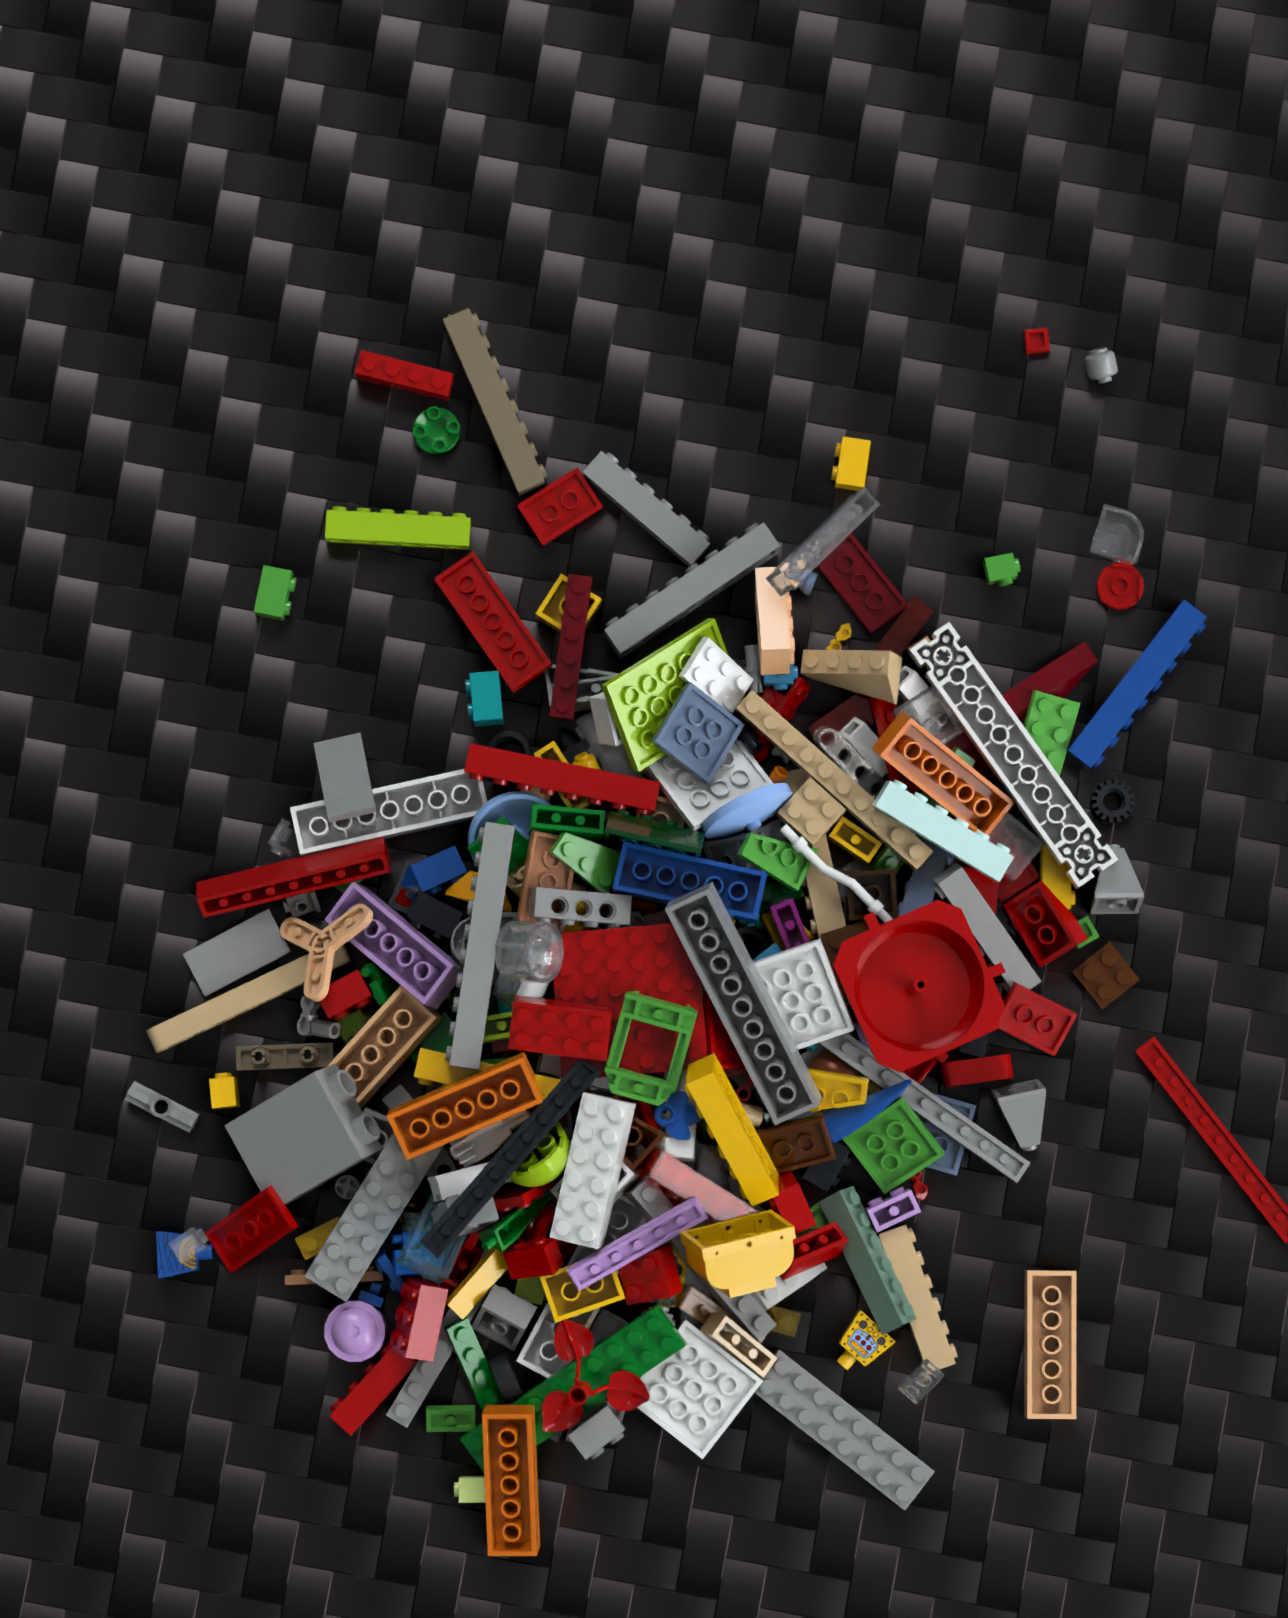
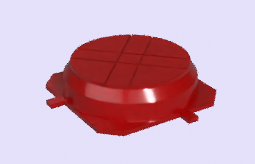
M936 900L879 925L874 912L863 916L869 929L868 931L841 942L833 967L877 1064L897 1072H902L997 1030L1005 1004L993 978L1006 971L1002 962L988 968L961 908Z

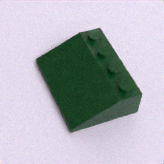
M616 809L615 812L610 811L604 833L605 844L622 847L623 841L700 858L705 833L701 832V828L691 830L688 825L687 828L678 827V823L670 820H663V823L653 821L654 818L648 815H640L638 818L630 816V812Z

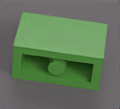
M263 565L254 608L255 615L284 621L285 615L290 614L292 601H288L290 592H294L296 586V578H293L294 574L291 570Z

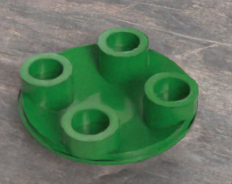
M431 406L416 417L412 427L413 438L416 444L428 453H445L456 445L460 436V424L450 411L437 406Z

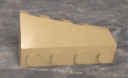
M803 650L801 674L815 681L841 687L897 705L902 657L892 651Z

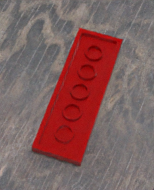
M473 551L434 578L513 693L553 666Z

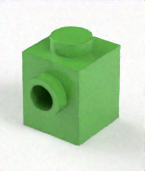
M1013 553L988 557L983 560L987 585L998 583L999 586H1007L1013 584L1012 580H1016L1017 573L1021 571L1018 558L1014 559Z

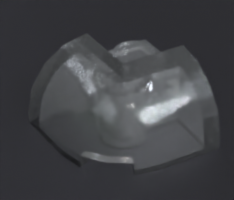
M1104 504L1089 553L1110 558L1115 562L1136 564L1144 540V530L1141 522L1135 514L1127 510Z

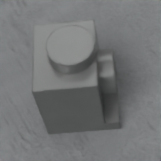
M316 891L282 899L286 913L291 912L293 918L313 911L321 912Z

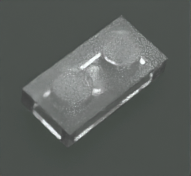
M926 1358L901 1383L898 1390L914 1404H917L941 1381L945 1374Z

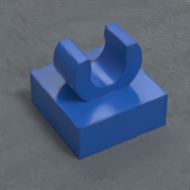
M373 1281L369 1292L362 1289L358 1299L382 1308L385 1298L378 1295L383 1284Z

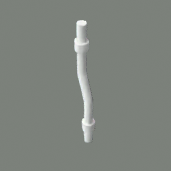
M787 824L779 830L793 844L792 847L798 853L801 852L820 873L848 886L868 906L867 910L870 913L874 912L883 923L893 920L883 909L884 905L878 899L874 900L855 879L827 866L807 846L808 842L802 836L799 837Z

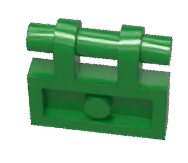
M370 962L361 969V975L369 977L373 981L369 986L372 996L379 1006L383 1005L401 986L375 962Z

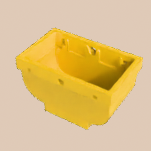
M773 1210L680 1232L681 1244L685 1246L690 1267L729 1298L776 1287L775 1277L783 1274L790 1267L794 1257L793 1239L796 1238L795 1227Z

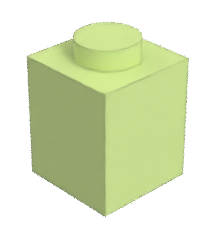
M460 1476L459 1482H454V1497H459V1503H486L485 1477Z

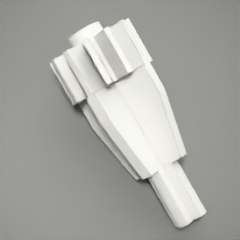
M526 1109L449 1142L452 1145L450 1152L456 1161L459 1160V1163L463 1164L464 1168L482 1160L513 1135L511 1130L524 1123L531 1115V1112Z

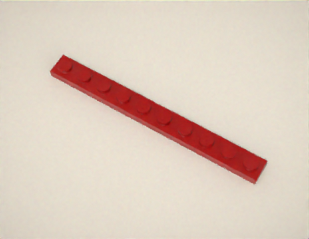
M1152 1037L1134 1052L1284 1244H1287L1288 1207L1155 1037Z

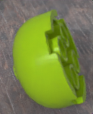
M559 1121L517 1168L518 1170L509 1177L512 1182L524 1187H539L553 1181L564 1171L571 1144L567 1133ZM522 1124L511 1130L514 1134ZM506 1140V1141L500 1146L499 1150L505 1145V1143H506L508 1140Z

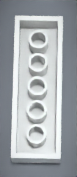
M583 1092L550 1238L594 1249L603 1248L636 1103Z

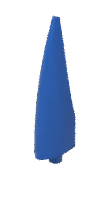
M908 1079L867 1096L865 1104L832 1108L824 1112L823 1115L832 1141L836 1143L868 1123L898 1098L912 1083V1080Z

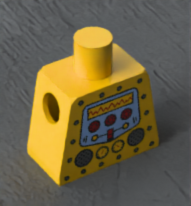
M859 1310L839 1341V1344L846 1351L839 1357L837 1362L847 1371L856 1360L863 1366H867L896 1341L887 1333L882 1335L878 1325L864 1312Z

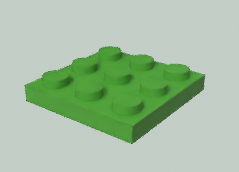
M902 1095L868 1123L843 1138L884 1194L944 1156L943 1149Z

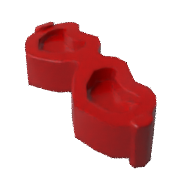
M921 1170L910 1177L909 1180L913 1182L912 1189L915 1192V1198L924 1200L928 1193V1187L920 1182Z

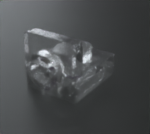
M283 818L268 841V844L272 846L270 851L282 858L284 854L289 857L292 854L289 849L280 844L282 841L286 843L293 832L290 829L292 824Z

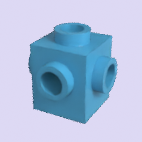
M790 664V674L763 675V687H773V690L776 691L788 690V687H792L793 680L798 678V666Z

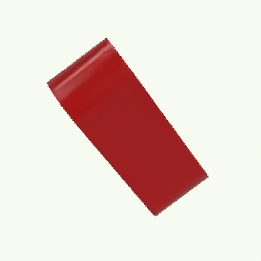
M1010 1054L941 1063L944 1087L1014 1078Z

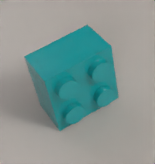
M499 671L469 673L470 680H465L467 697H472V703L467 704L469 721H474L475 727L504 724Z

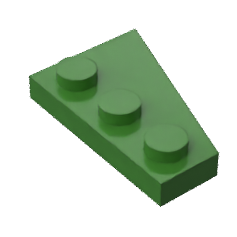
M752 833L746 835L737 856L759 870L767 872V875L793 891H799L811 865V862L801 852L798 853L792 847V843ZM809 847L815 854L817 853L818 848Z

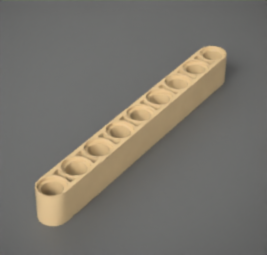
M342 945L334 952L332 971L352 961L345 945ZM309 954L148 1029L146 1032L155 1052H162L304 985Z

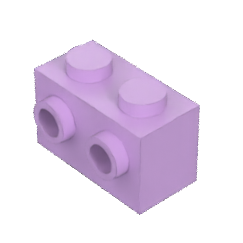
M902 1186L891 1191V1196L884 1200L878 1197L868 1202L869 1207L865 1208V1211L871 1220L875 1232H880L921 1212L911 1189L907 1188L904 1190Z

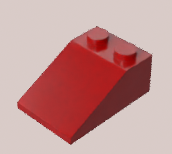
M1042 881L1003 904L1004 909L1039 967L1054 961L1088 939L1075 916Z

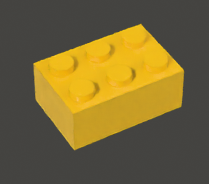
M571 1265L560 1268L554 1275L539 1276L555 1323L625 1299L616 1271L580 1291L566 1270Z

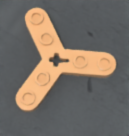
M357 904L323 930L297 917L293 918V916L288 917L281 924L280 935L288 942L309 952L304 994L313 1002L323 1000L328 994L334 952L370 925L373 919V911L366 905Z

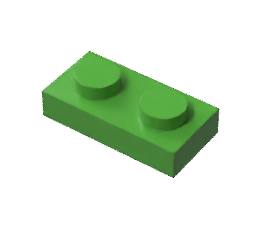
M475 1405L426 1406L427 1432H465L476 1427Z

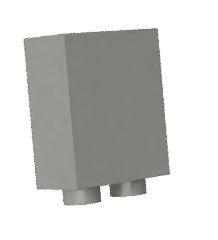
M336 1063L311 1073L224 1125L260 1192L272 1185L285 1205L382 1150L377 1140L380 1138V1129L377 1122L371 1115L362 1112L354 1098L357 1090L352 1077L346 1071L339 1070Z

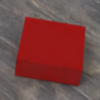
M1048 327L1023 331L1026 355L1050 352Z

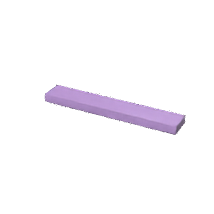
M693 1196L569 1266L566 1270L580 1291L678 1236L681 1231L688 1230L708 1219V1216L697 1197Z

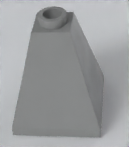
M1109 845L1119 860L1098 873L1090 914H1138L1144 898V892L1125 849L1120 848V845Z
M1038 1079L991 1089L992 1095L1020 1148L1023 1151L1037 1149V1145L1040 1144L1046 1098V1089Z

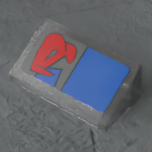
M408 861L404 866L388 904L391 908L407 915L417 895L422 891L411 868L413 863Z

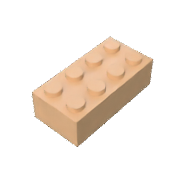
M784 566L755 568V606L761 675L790 674V664H794L795 640L792 635L793 617L791 616V596H789L790 578L785 576Z

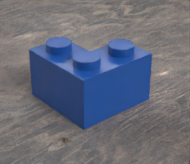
M455 846L411 865L422 892H428L429 895L443 890L442 885H453L467 874Z

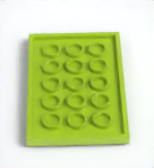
M714 618L706 619L601 685L633 771L640 772L666 755L651 741L686 684L679 677V674L702 637H709L728 655Z

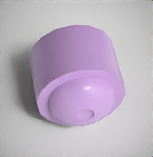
M350 1300L338 1305L329 1314L324 1326V1337L329 1349L338 1358L348 1362H361L373 1357L383 1347L387 1337V1323L382 1312L376 1306L361 1300Z

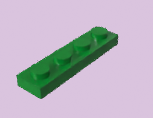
M467 1317L463 1320L459 1318L443 1327L480 1411L483 1412L486 1405H499L504 1402Z

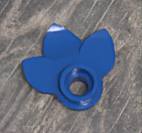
M677 1091L671 1094L667 1102L657 1106L654 1111L656 1123L666 1127L667 1132L674 1139L684 1141L689 1140L691 1137L688 1126H692L701 1120L695 1106L688 1104L689 1097L686 1091ZM663 1111H669L671 1117L665 1120L661 1117Z

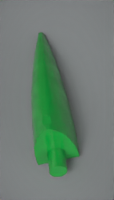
M550 1190L545 1191L543 1197L531 1200L530 1206L523 1209L515 1207L501 1216L496 1222L480 1232L479 1239L483 1242L481 1244L482 1248L485 1251H489L491 1248L499 1251L505 1250L520 1237L526 1227L554 1195Z

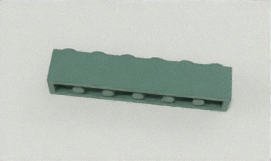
M854 1186L840 1190L821 1200L819 1203L829 1224L836 1221L849 1240L842 1252L881 1334H886L917 1319Z

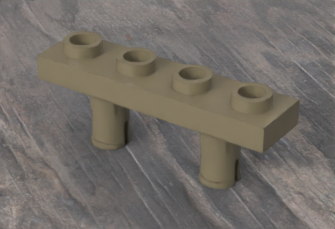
M333 1042L236 1046V1071L324 1068L334 1059Z

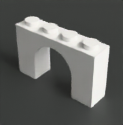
M907 666L901 669L898 694L906 704L907 715L928 731L943 718L949 709L916 671ZM854 717L838 734L865 765L882 778L885 774H888L885 760L871 749L879 738L865 722Z

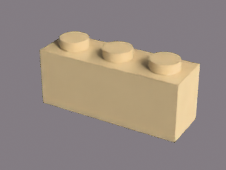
M712 1312L700 1329L703 1334L758 1377L764 1378L777 1359L776 1356L726 1315Z

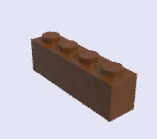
M588 1087L587 1090L585 1091V1092L594 1093L589 1087ZM582 1095L570 1108L576 1116L578 1115ZM633 1116L623 1162L633 1171L640 1170L656 1153L667 1134Z

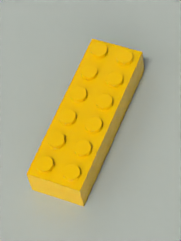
M420 1048L414 1077L419 1079L418 1083L421 1085L433 1087L434 1083L442 1084L443 1087L494 1064L480 1062L478 1071L449 1067L450 1061L445 1060L446 1053ZM535 1074L545 1099L561 1080Z
M715 1053L688 1064L687 1074L685 1075V1091L689 1098H694L697 1104L695 1108L699 1117L706 1120L708 1134L711 1139H716L719 1145L717 1149L721 1158L728 1161L730 1175L734 1180H738L740 1184L739 1190L743 1199H748L753 1207L778 1196L779 1173Z

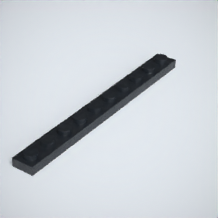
M580 1058L419 1243L439 1259L601 1072L586 1059Z

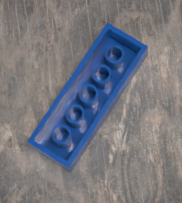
M623 841L613 892L668 904V902L713 882L731 919L757 924L767 872Z

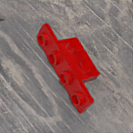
M798 677L786 695L767 686L760 697L786 721H790L800 703L806 699L811 687L804 679ZM752 726L754 729L753 733L764 745L763 750L759 754L755 752V755H752L760 764L768 755V751L773 744Z

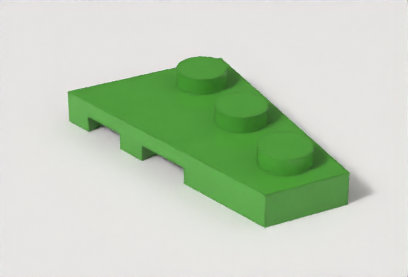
M562 832L549 850V853L598 893H608L614 885L621 852Z

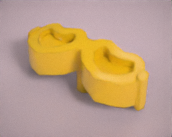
M849 623L840 626V630L835 633V639L830 641L829 646L825 650H841L840 641L851 637Z

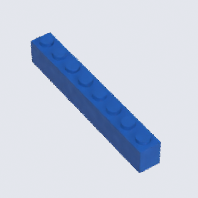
M1183 600L1069 747L1066 754L1087 770L1092 766L1097 768L1105 758L1102 755L1107 747L1112 749L1119 740V737L1116 735L1120 729L1126 730L1134 720L1131 717L1134 711L1137 709L1140 712L1149 701L1145 698L1150 691L1155 693L1163 683L1160 678L1164 672L1169 674L1176 666L1177 662L1174 659L1179 653L1184 655L1192 645L1189 642L1194 634L1198 637L1206 627L1203 622L1207 617L1186 600Z

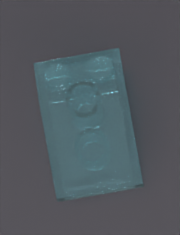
M431 1193L409 1233L396 1263L440 1284L448 1279L467 1234L458 1236L439 1259L419 1243L434 1225L431 1212L438 1207V1203L445 1201L439 1200L434 1202L433 1194Z

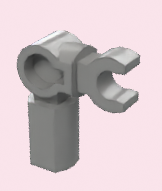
M306 996L302 997L300 1004L303 1012L300 1014V1019L297 1022L298 1033L300 1035H314L331 1039L338 1038L340 1036V1024L318 1020V1015L316 1014L320 1007V1002H313Z

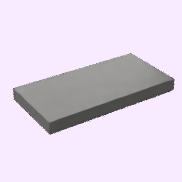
M361 733L313 743L329 823L377 812Z
M267 909L187 951L183 956L204 996L207 997L290 953L291 950L285 939L280 935V929L270 910Z

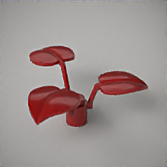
M568 1319L562 1320L557 1326L554 1336V1347L557 1355L563 1361L568 1362L576 1358L574 1384L568 1393L558 1390L549 1393L545 1397L542 1404L543 1431L558 1432L578 1424L583 1416L582 1405L589 1396H594L604 1390H609L607 1392V1400L614 1409L619 1411H630L649 1401L650 1396L646 1385L636 1374L630 1371L619 1370L613 1372L609 1378L610 1385H603L594 1390L591 1389L588 1382L580 1380L581 1357L591 1353L594 1346V1338L588 1328Z

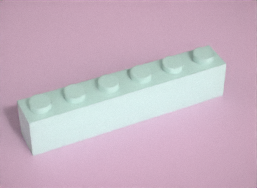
M896 779L894 782H885L872 807L993 881L1000 882L1014 856L1009 854V848L1001 843L994 845L988 841L990 837L979 830L976 833L968 829L969 824L958 817L953 820L947 816L949 812L941 806L936 805L932 807L927 804L928 799L917 792L914 795L906 791L907 786Z

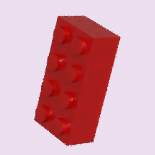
M516 995L513 1001L508 1049L606 1061L609 1055L614 1007Z

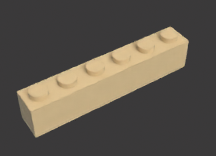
M901 1225L877 1234L917 1318L909 1322V1326L926 1373L956 1364L954 1358L958 1357L954 1344H949L946 1338L949 1330L945 1320L940 1321L938 1312L941 1311L937 1297L932 1298L929 1289L933 1288L929 1275H924L921 1265L925 1263L921 1252L915 1251L913 1242H916V1238L912 1228L907 1229L906 1225Z

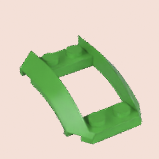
M639 991L626 992L604 1071L609 1081L611 1093L660 1106L667 1100V1097L677 1089L698 1011L689 1004L682 1006L639 994ZM632 1019L679 1032L666 1080L619 1068Z

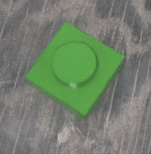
M1088 916L1078 921L1088 939L1076 946L1077 949L1100 937Z

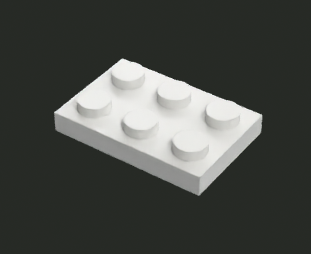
M702 637L679 674V677L685 683H693L731 714H733L754 680L709 637Z

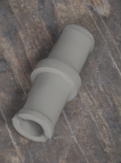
M744 646L746 659L744 671L754 679L748 688V694L752 690L756 694L763 693L759 646Z

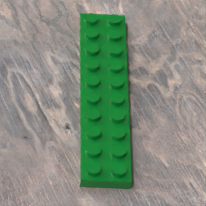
M657 1304L594 1346L589 1355L581 1357L580 1380L588 1382L591 1389L594 1390L603 1385H610L609 1378L611 1374L619 1370L630 1371L640 1377L684 1348L687 1343ZM576 1359L508 1404L535 1405L536 1446L557 1433L543 1431L542 1404L545 1397L553 1391L569 1392L574 1384ZM609 1390L589 1396L582 1405L583 1415L605 1401ZM482 1423L461 1436L460 1440L484 1471Z

